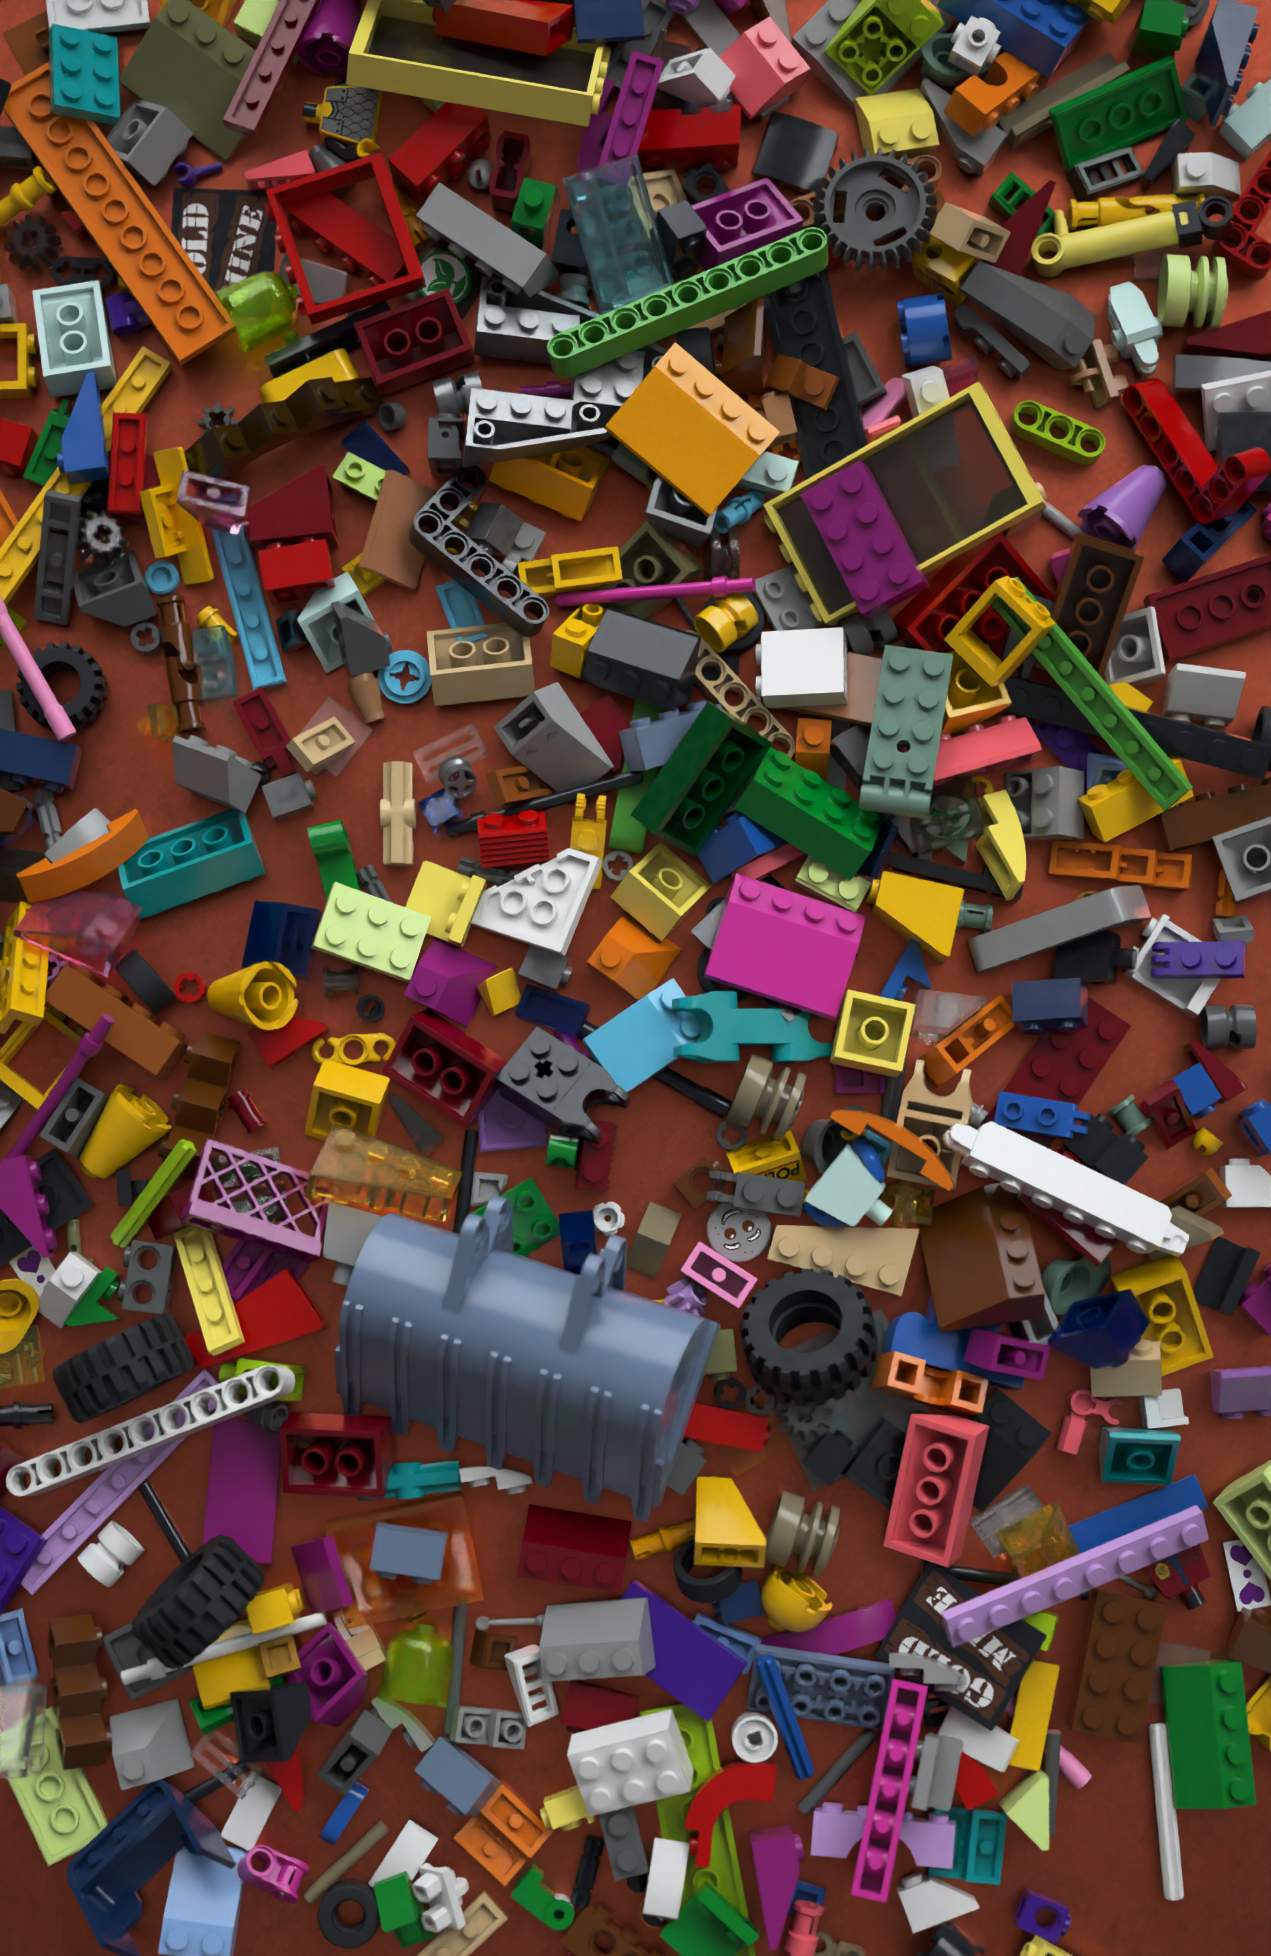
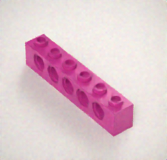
M897 1679L892 1680L851 1895L887 1902L928 1686Z

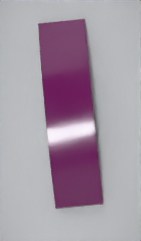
M889 1598L859 1607L855 1611L822 1620L815 1628L807 1632L784 1630L783 1632L780 1631L760 1637L762 1638L761 1644L837 1655L885 1639L897 1617L892 1600Z

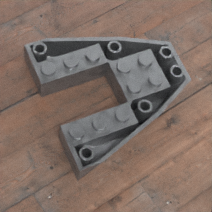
M482 276L473 354L551 364L547 345L553 336L601 315L542 290L531 297H528L521 291L518 295H515L501 284L502 278ZM651 343L572 377L571 400L471 388L462 468L567 452L615 438L604 429L605 425L668 350L655 343Z

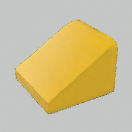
M512 967L484 980L477 986L493 1017L522 1003L516 975Z

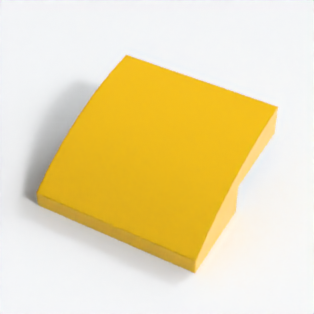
M249 1618L234 1622L213 1644L252 1633ZM259 1645L193 1665L204 1710L230 1703V1692L271 1685L270 1679L267 1680Z

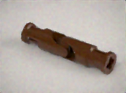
M182 595L162 597L155 602L161 612L163 625L160 628L161 640L166 658L172 706L176 707L179 723L176 731L178 734L202 732L207 728L206 724L202 722L199 705L202 702L196 661L194 659L190 624L186 623L183 605L186 603V600ZM186 673V681L183 680L180 674Z

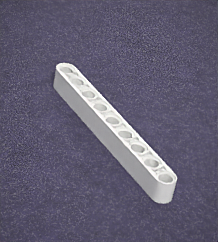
M265 1365L18 1464L7 1473L6 1486L9 1492L15 1496L41 1495L286 1397L294 1389L295 1376L285 1366ZM273 1373H277L279 1377V1385L275 1390L271 1388L269 1382ZM244 1385L247 1388L248 1396L245 1402L242 1403L238 1393L241 1386ZM211 1398H214L217 1406L213 1415L209 1413L207 1408ZM182 1410L185 1414V1423L182 1427H179L176 1418L179 1411ZM149 1423L154 1427V1435L150 1440L146 1435V1427ZM119 1435L123 1439V1448L120 1452L115 1447V1441ZM88 1448L92 1451V1460L89 1464L85 1460V1451ZM57 1460L60 1461L62 1466L59 1476L56 1475L54 1470ZM27 1472L31 1476L29 1488H26L24 1484V1477Z

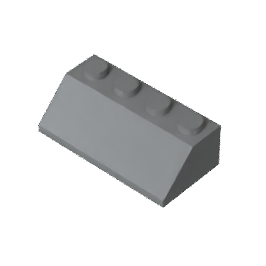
M440 182L416 215L423 224L421 230L427 236L437 242L440 237L449 243L447 248L461 259L469 256L476 261L474 266L488 277H491L494 273L502 278L501 284L515 295H518L521 291L528 297H531L557 280L560 275L546 253Z

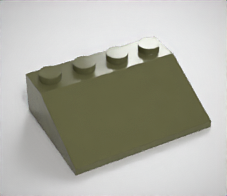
M168 0L153 20L120 75L119 84L143 101L167 107L194 133L191 137L227 162L246 137V134L225 128L223 118L256 50L188 0ZM285 77L277 91V94L285 85Z

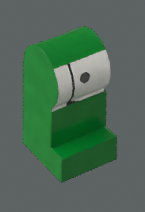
M551 1132L545 1165L577 1171L581 1139L569 1137L563 1133Z
M532 1863L511 1890V1897L553 1930L561 1931L567 1929L574 1920V1905L571 1903V1899L564 1894H556L543 1884L541 1880L544 1878V1871Z

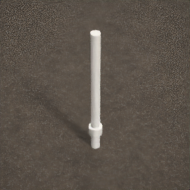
M325 1612L315 1613L299 1618L294 1623L253 1635L252 1632L211 1644L201 1655L196 1656L192 1662L187 1665L185 1664L182 1668L258 1646V1643L325 1626L328 1623ZM155 1657L148 1659L147 1664L121 1671V1678L123 1684L127 1685L150 1677L152 1680L167 1676V1672L177 1669L165 1667Z

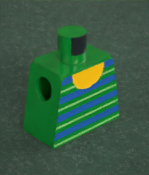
M524 177L511 219V230L543 252L560 198L557 186ZM523 228L530 229V230L533 231L535 234H527V233H524V232L522 231V229H523Z

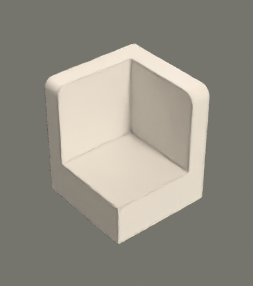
M1180 1389L1162 1390L1161 1396H1139L1143 1428L1151 1429L1189 1424V1418L1184 1416Z

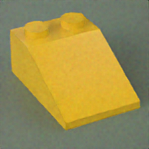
M1170 1254L1110 1276L1133 1341L1140 1339L1160 1341L1162 1376L1214 1358L1187 1271L1177 1256Z

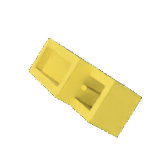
M1002 790L983 795L974 809V820L982 833V836L976 843V847L1008 901L1014 898L1025 881L1026 851L1022 828L1015 807L1007 791Z

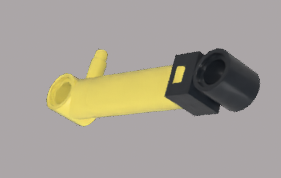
M1213 195L1201 203L1199 211L1195 199L1172 204L1171 211L1073 233L1068 231L1064 212L1056 210L1053 213L1055 234L1044 233L1039 235L1032 244L1033 264L1035 270L1041 276L1055 277L1063 272L1064 269L1178 244L1179 249L1203 244L1202 235L1210 240H1221L1226 238L1232 231L1233 207L1227 198ZM1214 214H1220L1224 217L1218 222L1208 219ZM1048 251H1053L1057 253V255L1051 259H1044L1041 257L1044 253Z

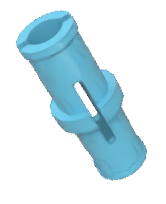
M751 489L742 497L732 498L724 509L716 512L713 527L718 532L725 533L736 524H744L751 518L754 512L760 510L763 504H765L763 494L758 490Z

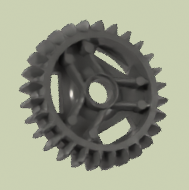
M880 147L877 150L876 156H870L867 148L864 149L863 158L858 159L857 155L852 152V162L848 164L840 158V170L838 171L833 167L829 168L830 179L821 178L822 189H816L815 196L817 201L813 203V212L815 213L813 217L814 225L825 232L828 249L832 248V257L836 259L843 254V265L845 267L852 260L855 261L857 272L863 264H868L869 273L871 274L875 265H880L885 273L887 271V263L893 262L896 269H899V259L902 257L911 263V250L919 254L922 253L921 242H930L929 232H931L935 224L934 219L938 215V209L935 207L937 206V196L933 194V182H927V172L918 173L919 164L917 161L907 166L908 156L906 154L900 160H896L894 149L891 150L888 157L883 156L882 148ZM884 175L895 178L910 189L905 193L880 178V176ZM839 194H847L844 223H834L833 221L834 203ZM874 206L881 207L885 211V216L879 221H871L866 216L869 208ZM903 229L906 232L903 237L883 246H875L874 244Z

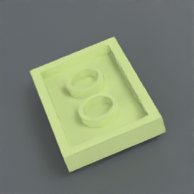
M334 882L311 948L408 983L411 980L431 917Z

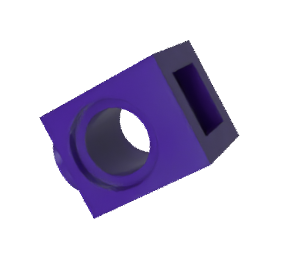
M1025 1888L1013 1921L1017 1928L1057 1943L1060 1935H1066L1072 1916L1068 1915L1069 1908L1065 1903ZM1051 1909L1053 1911V1918L1050 1923L1046 1925L1036 1923V1915L1040 1910Z

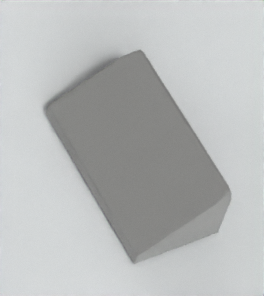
M284 254L275 291L295 298L301 295L297 283L290 284L284 265L290 264L288 255ZM300 258L315 304L319 305L345 296L350 281L346 272Z

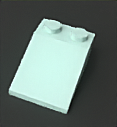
M99 280L33 290L43 377L50 397L79 393L87 372L95 373L99 390L114 388L117 384Z

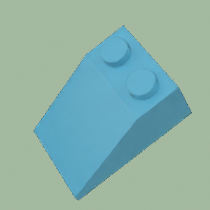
M674 978L641 998L582 1040L596 1063L606 1069L615 1083L627 1093L680 1059L674 1057L673 1046L694 1043L700 1036L701 1028L696 1016L689 1012L672 1010V999L686 997Z

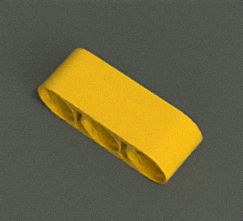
M338 349L267 382L258 392L264 403L283 401L307 380L332 377L334 382L360 379L347 350Z

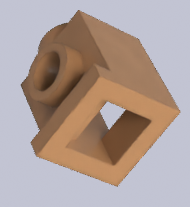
M769 392L761 395V410L756 412L780 431L769 447L796 441L798 432L789 394L780 395L779 392Z

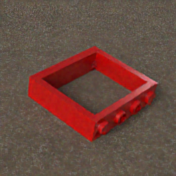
M382 152L266 190L270 202L265 203L264 207L269 222H277L280 232L274 234L280 254L285 252L288 254L290 264L284 265L290 284H298L301 295L296 296L295 299L301 316L308 314L311 325L426 288L424 274ZM375 177L408 275L315 305L282 207Z

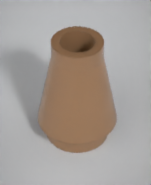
M373 671L348 679L347 682L350 688L347 691L363 715L366 724L384 718L379 678L375 679Z

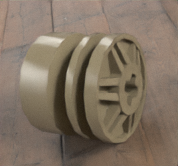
M752 1053L730 1106L726 1121L747 1128L755 1116L762 1119L759 1134L764 1136L770 1122L777 1125L772 1139L780 1142L783 1135L792 1127L804 1099V1085L807 1075L799 1072L791 1086L786 1084L791 1068L785 1067L776 1080L771 1078L773 1061Z
M782 1491L766 1539L765 1562L785 1567L791 1554L798 1555L797 1572L803 1573L808 1560L812 1559L810 1576L820 1578L825 1566L831 1560L839 1534L838 1518L840 1508L831 1505L824 1520L821 1519L822 1502H816L810 1515L804 1514L805 1497Z

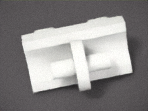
M430 1863L420 1866L421 1877L412 1884V1889L419 1901L429 1902L430 1909L423 1913L421 1917L424 1929L436 1933L447 1927L456 1930L461 1929L466 1925L460 1905L463 1904L461 1895L465 1894L469 1889L467 1879L456 1878L454 1870H450V1867H433Z

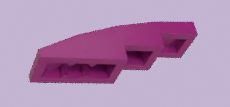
M607 77L603 85L598 115L591 114L589 126H585L578 163L577 193L591 196V204L601 183L594 181V177L613 117L606 112L615 95V81Z

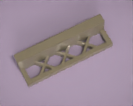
M1107 52L1035 94L1030 100L1021 102L1009 116L1003 114L996 123V126L1007 133L1006 142L1012 150L1053 126L1048 109L1129 74L1130 68L1126 61L1117 65L1110 52Z

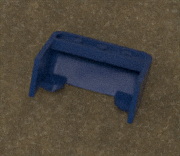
M163 1780L151 1782L72 1859L67 1869V1881L100 1947L120 1956H140L128 1933L140 1919L143 1910V1903L137 1891L182 1847L185 1846L190 1853L196 1856H205L230 1869L237 1865L216 1826L178 1789Z

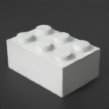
M672 1709L571 1735L567 1757L589 1816L691 1791L693 1767Z

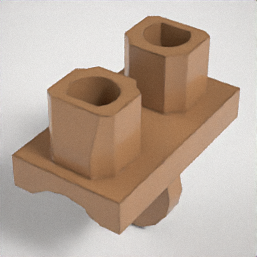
M1101 339L1092 341L1076 366L1078 373L1070 377L1073 386L1083 385L1085 394L1091 395L1095 409L1103 408L1115 398L1123 395L1125 388L1129 386L1126 376L1123 374L1113 376L1110 366L1118 362L1119 355L1116 346L1102 345Z

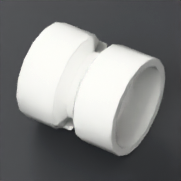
M113 1520L98 1534V1544L90 1543L77 1557L81 1565L94 1578L109 1588L123 1575V1565H132L144 1552V1548L135 1537Z
M746 1711L733 1722L731 1729L732 1743L736 1753L742 1759L757 1763L771 1757L776 1750L778 1738L776 1728L770 1717L763 1712Z

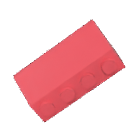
M1009 715L996 720L997 725L984 729L983 724H978L964 729V735L952 738L950 733L941 735L932 790L967 781L971 777L984 776L1034 761L1042 749L1027 718L1016 719V715ZM900 747L898 749L901 753H906L909 751V749L906 747Z
M910 1415L883 1546L945 1567L951 1566L962 1556L989 1430L988 1425L953 1415Z

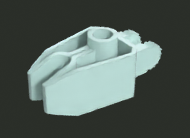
M1130 281L1110 287L1108 319L1112 328L1111 338L1113 345L1116 346L1117 351H1120L1124 359L1132 357L1139 374L1150 376L1156 372V363L1159 360L1157 343L1159 337L1163 335L1161 323L1157 317L1153 316L1143 292Z

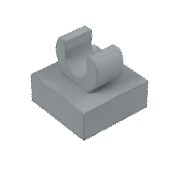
M1246 915L1212 919L1213 933L1217 941H1244L1247 952V942H1254V929Z

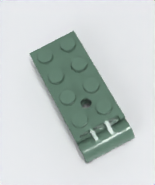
M885 645L860 793L859 810L928 819L953 654ZM899 747H906L909 751L901 753L897 749Z

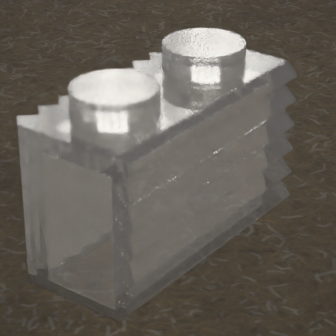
M1023 1484L970 1519L969 1525L990 1557L995 1559L1000 1556L1004 1560L1019 1550L1017 1543L1027 1536L1032 1541L1048 1530L1045 1524L1050 1522L1051 1518L1030 1486Z

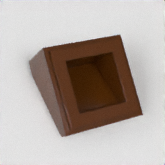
M476 1629L470 1663L480 1668L508 1671L504 1655L515 1651L517 1636Z

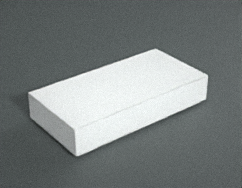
M252 1771L221 1833V1837L248 1851L253 1848L282 1792L278 1783Z

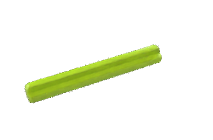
M179 1140L114 1229L110 1238L115 1246L125 1248L130 1244L196 1154L197 1150L191 1141Z

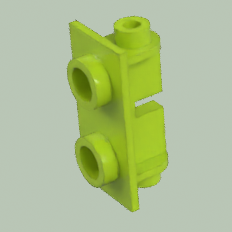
M348 452L333 474L332 479L338 481L340 485L347 486L377 502L386 471Z

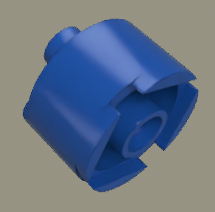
M944 293L905 298L903 301L897 302L901 333H904L901 334L905 365L912 364V366L952 361Z

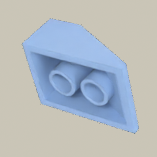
M185 1846L176 1853L163 1917L158 1954L172 1956L234 1955L244 1882L238 1876L237 1866L248 1850L241 1847L227 1846L237 1864L232 1869L205 1856H196L190 1853Z

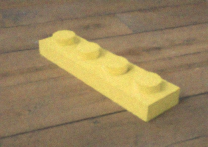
M190 1225L173 1233L208 1352L216 1356L244 1343L243 1333L212 1232Z

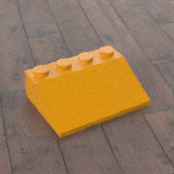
M676 342L604 427L605 430L707 517L714 512L780 433V431Z

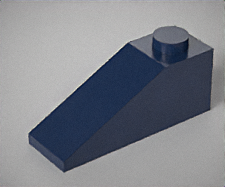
M1246 500L1232 516L1208 524H1202L1198 521L1178 540L1161 561L1184 582H1188L1258 510Z

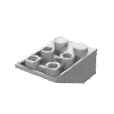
M558 682L531 693L493 727L511 755L557 792L598 781L614 767Z

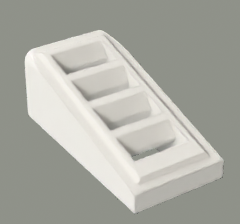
M531 1644L505 1654L506 1666L525 1724L530 1727L560 1715L552 1681L543 1682L539 1646ZM537 1674L536 1678L525 1682L524 1677ZM541 1687V1692L528 1695L529 1691ZM546 1701L547 1705L532 1710L531 1705Z

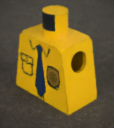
M930 234L929 243L921 242V254L911 250L914 276L936 293H944L945 300L953 306L959 307L967 296L958 288L976 263V258L956 250Z

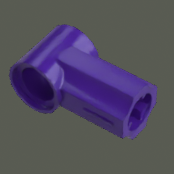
M117 293L105 299L112 334L128 335L139 331L143 325L152 324L131 293Z

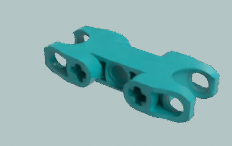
M711 991L696 996L672 999V1010L693 1014L699 1021L701 1028L700 1036L696 1042L673 1046L674 1057L686 1058L700 1063L739 1062V1046H770L771 1061L773 1063H798L814 1058L831 1056L833 1044L817 1042L809 1034L808 1019L812 1013L802 1010L789 1022L780 1014L786 1009H774L770 1004L769 1009H738L737 992Z

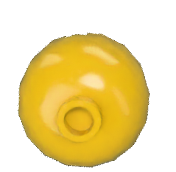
M776 1565L767 1577L761 1591V1601L764 1611L768 1615V1622L775 1629L782 1632L785 1629L791 1632H807L815 1628L832 1608V1603L826 1605L824 1602L828 1595L806 1574L796 1572L793 1575L786 1572V1569L789 1567L788 1565L785 1567Z

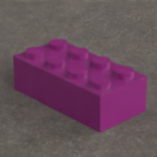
M861 460L800 494L863 616L872 619L930 587L869 467Z

